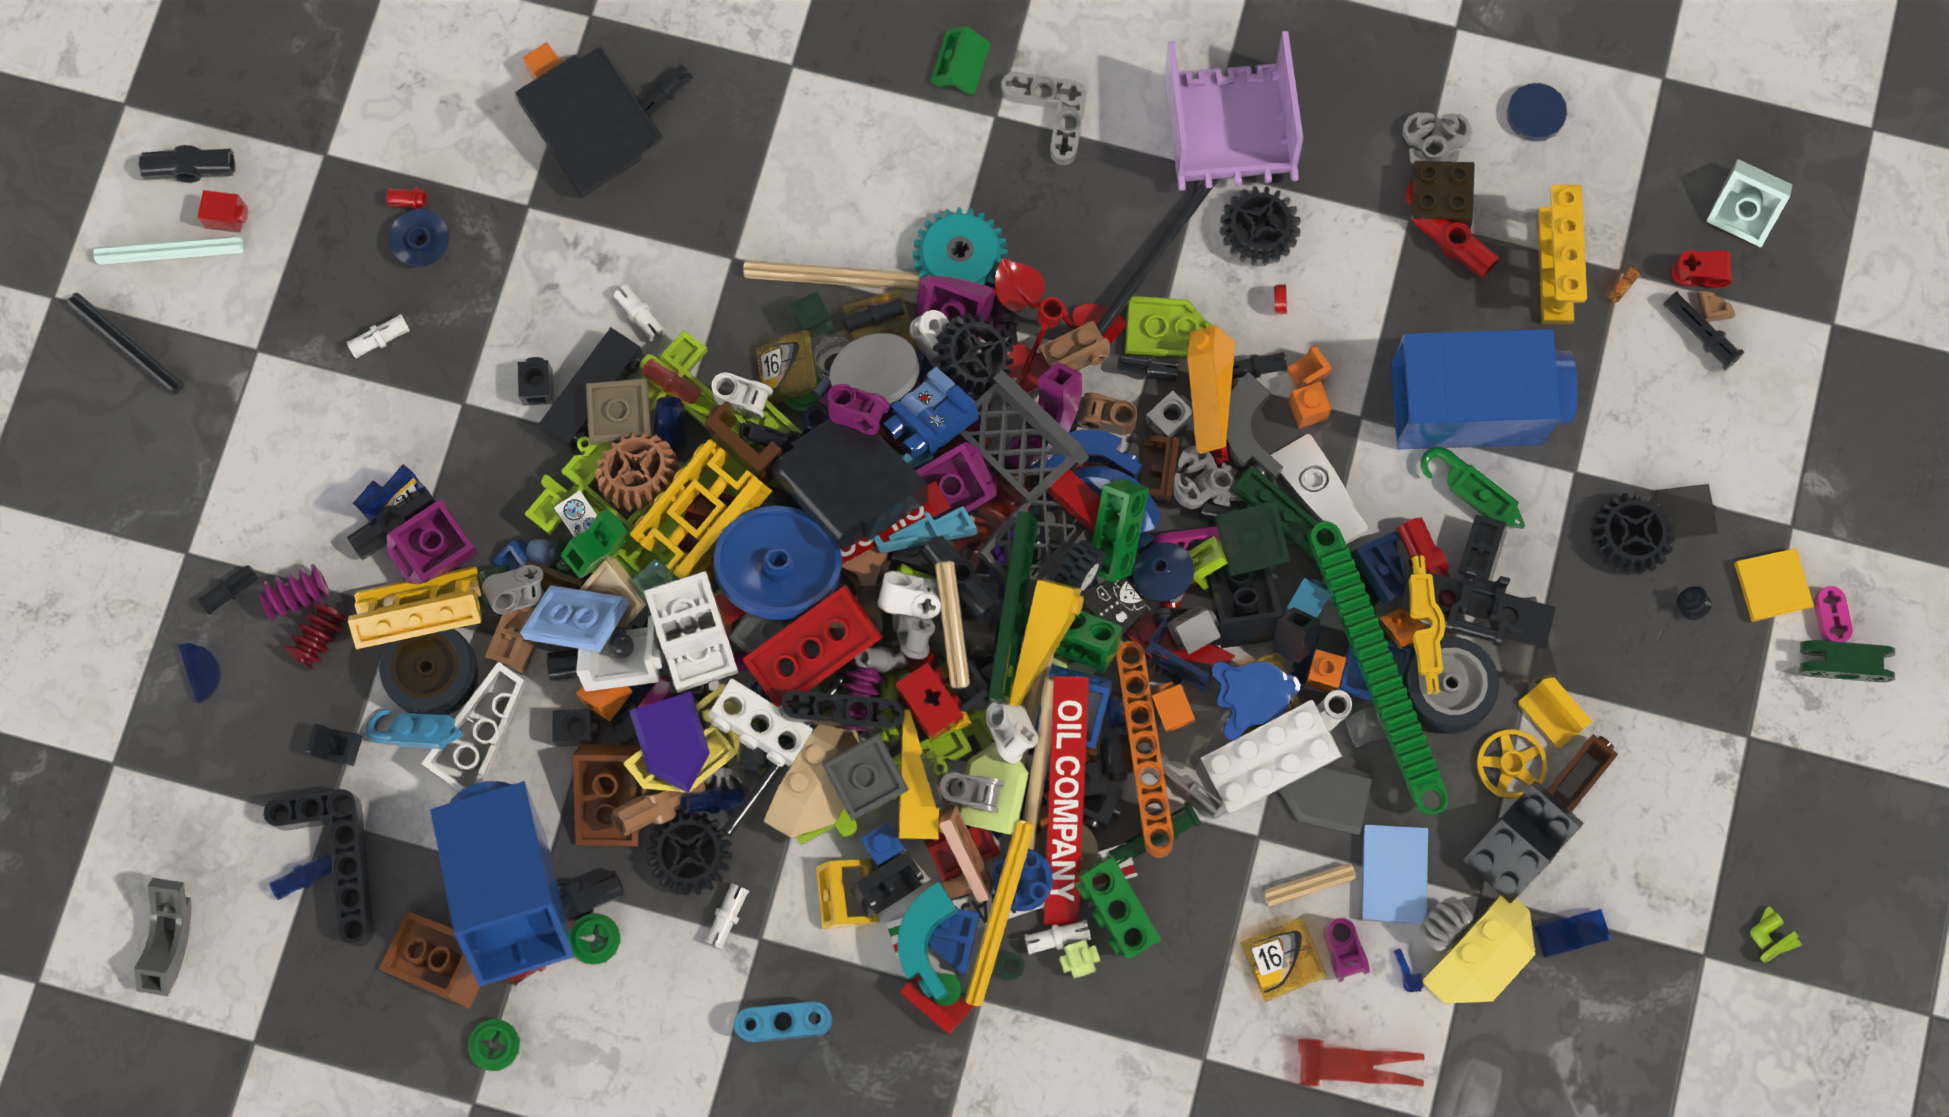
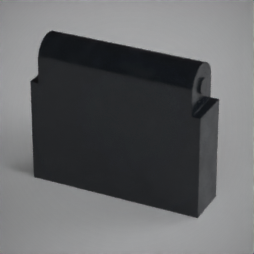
M604 46L591 51L578 59L576 54L515 92L516 100L581 198L642 160L641 153L657 144L663 138V135Z
M828 419L792 442L791 450L780 456L773 463L770 470L771 475L840 549L849 548L863 538L870 541L928 502L927 483L878 433L873 435L865 434L857 429L836 424L831 419Z

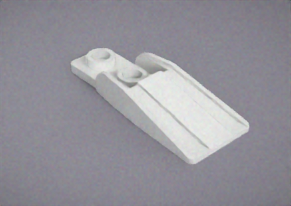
M1310 434L1304 435L1271 455L1283 466L1281 472L1283 480L1304 509L1317 522L1328 521L1337 525L1346 544L1368 531L1367 524L1354 508V503L1336 471Z

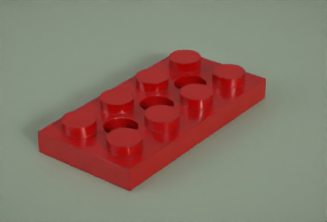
M844 585L742 660L772 703L779 708L780 700L786 693L792 690L809 691L883 637L850 590ZM832 622H840L844 625L845 636L842 639H836L831 635L830 625ZM807 640H814L819 644L820 653L817 657H811L805 652L804 645ZM782 658H789L793 661L795 670L792 675H786L780 670L779 663Z

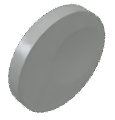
M887 333L871 334L851 342L838 353L831 365L830 380L832 386L848 384L851 387L869 393L879 394L891 405L903 398L915 385L919 375V362L914 348L904 338Z

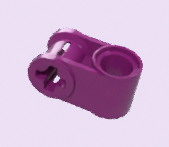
M836 384L828 391V414L832 422L857 429L869 435L878 432L880 428L879 421L882 415L886 414L890 408L889 402L883 396L851 387L848 384Z
M1337 918L1329 922L1325 926L1323 934L1337 981L1339 983L1343 982L1345 977L1361 972L1369 974V963L1354 924L1346 918ZM1336 924L1344 926L1347 930V938L1344 942L1337 941L1332 935L1333 927ZM1352 961L1356 962V964L1344 967V964Z

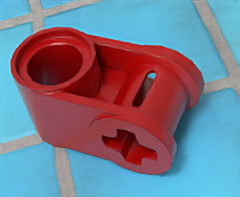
M1724 250L1685 251L1671 267V279L1679 286L1727 287L1732 284L1731 254Z

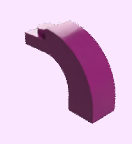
M1057 361L1038 378V404L1069 432L1081 401L1082 373ZM1041 435L1027 436V449L1042 448L1043 437ZM1016 436L1006 446L1005 450L1021 449V436ZM1041 455L1026 456L1025 469H1030L1041 459ZM1047 455V461H1048L1053 455ZM1020 456L1005 457V460L1019 467Z

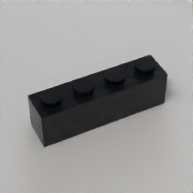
M610 327L539 422L543 432L573 452L581 437H589L586 383L626 380L631 373L635 374L640 369V362L644 357L641 347Z

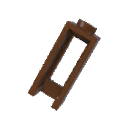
M1594 734L1590 736L1546 790L1572 812L1618 756V753L1613 750V744L1602 736L1597 737ZM1587 753L1598 764L1569 799L1558 788Z

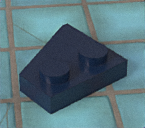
M1397 531L1362 545L1351 553L1352 559H1354L1356 565L1383 605L1403 596L1407 580L1404 556L1398 554L1396 545L1400 540Z

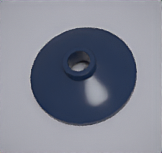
M416 209L402 214L393 223L389 232V245L395 257L402 263L413 267H423L436 262L445 253L449 244V231L445 222L439 215L429 210ZM420 238H425L426 242L423 245H416Z
M1169 542L1157 543L1146 548L1136 559L1133 567V580L1139 592L1146 598L1159 602L1170 601L1180 597L1190 587L1195 573L1194 563L1190 554L1183 547ZM1166 564L1165 570L1161 572L1156 571L1159 565Z

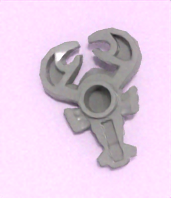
M1417 112L1407 118L1403 124L1402 136L1407 145L1414 146L1420 150L1409 149V157L1413 165L1415 161L1457 162L1460 151L1455 149L1465 147L1470 141L1472 127L1468 119L1461 114L1449 113L1442 115V121L1453 125L1441 124L1442 130L1450 138L1449 140L1439 134L1423 139L1433 129L1434 123L1423 124L1428 121H1435L1434 114Z
M1189 446L1182 451L1177 460V471H1180L1185 463L1190 464L1185 469V473L1190 474L1204 469V472L1197 475L1193 481L1188 477H1184L1183 484L1180 480V474H1175L1172 492L1175 499L1182 506L1189 509L1199 508L1209 499H1214L1213 503L1220 506H1229V501H1243L1230 490L1237 481L1235 480L1238 473L1237 469L1226 463H1222L1221 468H1217L1210 452L1200 454L1197 452L1196 446Z

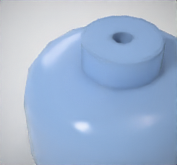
M534 539L526 547V554L531 561L549 568L552 567L553 560H557L559 556L558 549L555 548V544L550 539Z

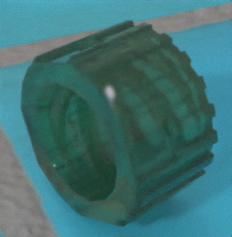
M1014 952L1001 955L996 963V970H998L997 973L1000 975V978L1006 981L1020 978L1024 971V960ZM1011 959L1017 963L1018 969L1015 973L1008 974L1003 970V964L1006 960Z

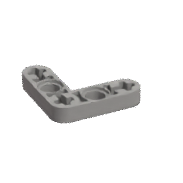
M1021 72L1006 74L1001 82V93L1007 101L1057 109L1050 155L1056 164L1068 165L1072 163L1077 155L1086 101L1084 85L1075 80ZM1013 82L1018 83L1019 88H1017L1016 92H1011L1009 87L1012 86ZM1027 83L1031 84L1030 95H1026ZM1046 85L1051 88L1052 93L1050 96L1042 98L1035 93V90L1038 86ZM1057 88H1061L1060 99H1056ZM1071 91H1076L1077 97L1075 101L1069 100ZM1069 116L1074 118L1077 124L1072 129H1065L1060 125V120ZM1064 137L1068 138V151L1066 155L1062 156L1058 149H1061Z

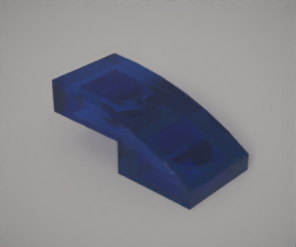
M1602 909L1535 927L1544 958L1611 940Z

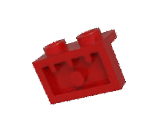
M966 825L983 862L1000 854L990 830ZM938 833V839L924 840V844L943 881L962 873L944 833Z

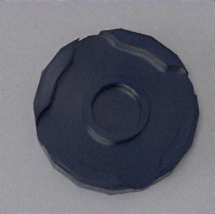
M1529 83L1520 87L1511 96L1506 110L1507 120L1512 130L1518 135L1521 134L1527 137L1526 139L1530 141H1545L1554 137L1563 127L1567 117V106L1561 93L1552 86L1543 83Z

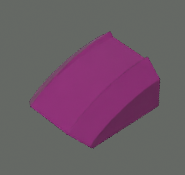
M926 276L921 278L915 305L916 318L930 310H937L942 312L950 323L954 317L959 316L962 318L966 313H971L972 317L976 314H982L985 321L991 315L996 295L995 289L963 279ZM975 334L976 338L981 341L982 338Z
M967 442L956 446L914 470L927 485L936 481L951 507L932 517L933 520L964 506L968 513L996 496L997 480L981 455L979 448Z
M442 499L436 501L387 534V554L409 583L422 584L479 554Z

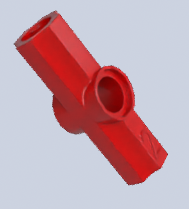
M1413 220L1415 226L1441 246L1445 256L1457 259L1481 279L1492 271L1500 259L1473 237L1469 227L1464 223L1455 222L1454 220ZM1458 237L1463 243L1454 244L1449 238Z
M1422 517L1411 519L1397 527L1398 534L1409 555L1408 563L1410 567H1413L1412 557L1418 556L1419 559L1420 556H1424L1426 571L1450 578L1447 572L1449 568L1446 557L1441 548L1435 546ZM1442 592L1439 594V602L1442 606L1450 607L1455 603V597L1450 592Z

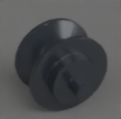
M1699 586L1688 587L1677 597V606L1688 620H1699L1705 617L1712 608L1711 599L1707 596L1706 591Z

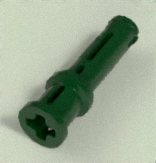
M1189 801L1183 803L1184 807L1170 814L1174 841L1184 831L1193 826L1198 828L1202 825ZM1143 831L1121 843L1115 849L1108 851L1109 855L1113 856L1116 861L1126 856V858L1117 862L1118 866L1129 858H1136L1147 851L1144 844ZM1156 834L1150 841L1156 846L1166 841L1167 838L1162 834Z

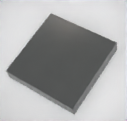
M879 733L821 764L851 821L909 790Z

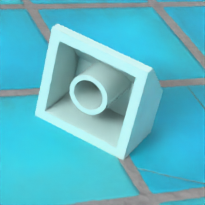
M1737 159L1706 222L1762 247L1790 197L1793 184Z

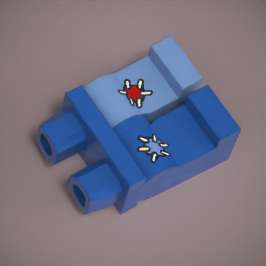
M937 367L927 374L928 379L916 390L906 394L900 402L897 401L891 406L893 415L883 423L885 433L892 440H896L905 432L909 435L902 442L906 453L913 459L925 451L932 456L938 451V447L949 442L979 419L976 402L960 387H955V383Z

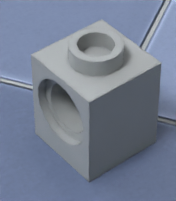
M1171 391L1146 414L1145 424L1157 436L1173 438L1192 421V404L1184 395L1178 396L1174 391ZM1172 410L1177 412L1180 418L1171 421L1165 418L1164 413Z
M1196 606L1167 622V627L1178 650L1188 655L1221 637L1217 630L1219 621L1212 610L1208 611V609Z

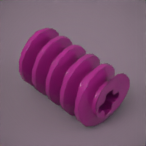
M311 564L310 575L301 568L299 569V579H296L291 573H287L288 583L284 584L279 577H276L275 588H272L265 581L264 592H260L263 608L271 621L276 619V611L281 616L288 615V607L293 612H298L300 610V602L306 608L311 607L312 598L317 603H322L324 600L323 593L331 599L327 582L322 572L314 564Z
M851 660L850 663L857 669L856 671H846L845 674L852 682L841 683V687L847 691V695L863 697L880 695L881 690L874 684L885 683L886 679L878 670L872 667H860L855 660ZM853 704L850 706L849 713L853 719L861 720L866 717V710L862 705ZM846 727V728H849V729H852V730H856V731H865V730H866V729H863V728Z

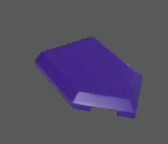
M692 692L630 710L648 772L689 793L710 754Z

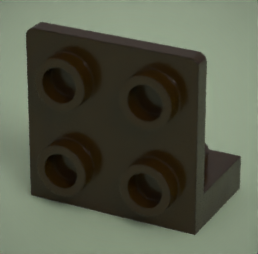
M1415 161L1413 170L1412 218L1459 221L1467 225L1471 231L1475 162Z

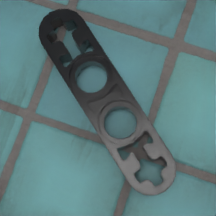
M792 690L786 693L779 703L781 716L787 721L889 731L897 728L905 716L904 708L898 701L884 698ZM794 698L797 699L798 705L807 706L810 703L809 699H812L811 716L807 715L809 709L800 708L794 714L792 713V708L787 707L786 704H789ZM821 701L832 703L835 710L834 715L831 717L820 715L817 708L818 703ZM851 705H862L866 710V717L863 720L853 719L849 713ZM872 705L876 706L874 712L883 713L889 707L891 708V713L896 714L897 717L889 723L886 716L877 715L874 718V722H872Z

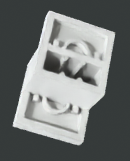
M706 571L644 591L677 693L739 673Z

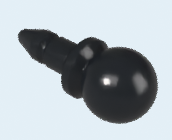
M616 626L606 643L609 645V650L613 656L626 658L633 652L634 642L622 627Z

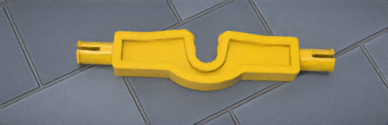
M1414 556L1411 558L1414 574L1411 575L1408 581L1410 617L1414 620L1429 622L1431 628L1416 630L1412 640L1417 656L1419 675L1425 676L1426 694H1432V692L1433 694L1440 693L1438 675L1443 671L1440 641L1445 631V620L1440 607L1435 602L1432 574H1426L1425 557L1420 556L1418 559V556Z

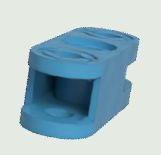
M820 1002L753 1007L744 1009L737 1014L734 1028L740 1038L753 1043L817 1037L829 1031L832 1026V1015L828 1008ZM789 1014L791 1016L792 1025L788 1030H777L775 1020L779 1015ZM814 1014L821 1015V1020L818 1024H811L810 1022ZM755 1020L757 1023L756 1028L752 1031L747 1030V1023Z

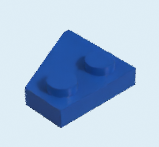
M956 908L958 913L942 922L933 931L928 946L961 974L966 975L980 914Z

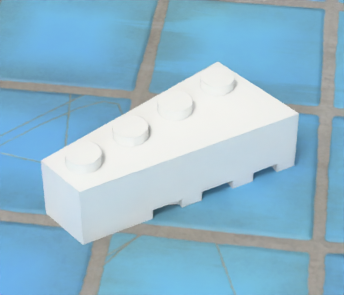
M498 662L454 719L455 725L464 735L446 744L445 749H432L421 764L459 792L473 784L485 782L526 686L525 681Z

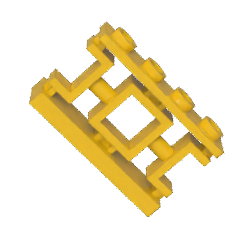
M711 439L696 449L694 458L686 467L681 468L675 474L674 482L666 491L661 492L655 498L653 507L646 515L641 516L635 522L630 533L633 539L650 552L659 541L672 550L676 555L666 567L679 579L705 572L714 561L715 547L723 530L740 515L759 508L772 492L769 487L748 470L738 481L726 473L721 467L729 459L730 455ZM710 467L720 476L707 489L698 480ZM730 484L740 493L727 506L718 497ZM701 492L716 505V508L700 527L696 529L681 515ZM670 515L679 525L667 537L658 528ZM690 533L699 542L687 555L678 545Z
M477 567L450 571L422 584L403 581L357 591L354 604L357 614L351 615L348 618L356 649L481 623L478 597L483 596Z

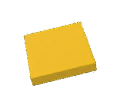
M1796 548L1740 560L1734 563L1751 622L1805 611L1814 607Z

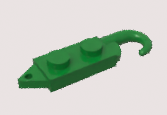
M1434 447L1428 449L1423 454L1420 467L1427 478H1432V473L1428 468L1429 461L1436 457L1442 459L1452 467L1447 477V485L1451 492L1484 517L1504 521L1507 527L1525 528V523L1517 506L1519 502L1471 464L1469 466L1452 451L1444 447Z

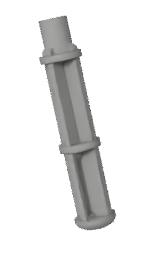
M1161 756L1165 781L1212 816L1213 819L1221 817L1226 809V804L1188 775L1179 776L1166 766V758ZM1198 788L1202 789L1204 792L1210 795L1213 799L1219 802L1220 805L1218 806L1216 803H1214L1212 800L1206 797L1203 793H1201L1198 790ZM1192 796H1194V797L1197 798L1199 801H1201L1204 805H1206L1208 808H1210L1214 813H1213V814L1210 813L1207 809H1205V808H1204L1203 806H1201L1198 802H1196L1194 799H1192Z

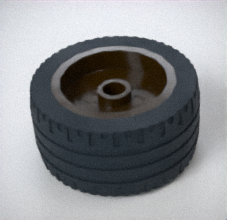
M449 629L386 643L381 653L379 673L386 693L404 711L415 714L449 715L460 709L469 700V697L472 696L478 680V663L469 642L457 630ZM432 665V669L425 673L426 668Z

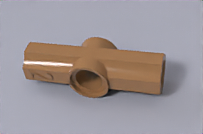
M704 782L700 783L689 793L643 788L641 796L612 810L610 815L612 823L618 833L625 837L650 823L661 824L670 821L676 816V810L704 797V792H706Z

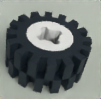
M1081 540L1074 546V550H1070L1069 556L1063 560V565L1059 567L1057 571L1059 573L1055 576V582L1082 588L1080 596L1085 595L1088 588L1093 585L1094 579L1098 577V572L1103 567L1102 564L1105 561L1106 554L1087 541Z

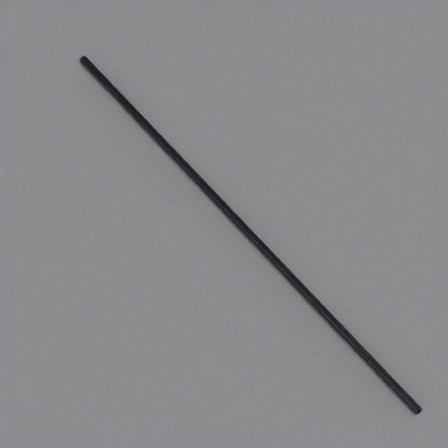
M1212 179V188H1205V182H1202L1096 326L1102 337L1219 179ZM1004 460V468H1006L1009 462ZM991 466L990 469L997 480L1001 474ZM975 509L968 512V515L970 516ZM915 568V570H914V571L922 572V573H925V574L928 573L927 571L920 570V569H917V568ZM883 611L874 623V626L881 635L892 622L893 613ZM850 661L846 663L823 693L838 694L842 689L841 683H846L849 680V677L845 674L846 671H855L857 668ZM829 701L818 703L817 708L820 715H823L831 704ZM804 723L805 725L809 726L810 728H813L814 725H815V724ZM790 737L782 748L785 750L793 749V739ZM773 762L770 763L721 829L725 834L730 837L734 835L785 764L781 767Z

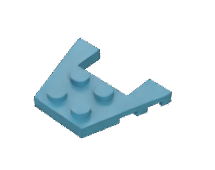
M926 451L914 459L907 453L904 456L900 455L913 470L934 459ZM964 506L936 520H933L930 513L923 512L926 516L925 518L890 535V540L882 542L879 535L873 539L881 554L926 545L927 541L935 536H944L946 540L973 536L977 534V529Z

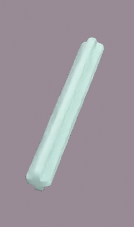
M240 235L99 246L94 248V260L97 264L242 253L244 251V240Z

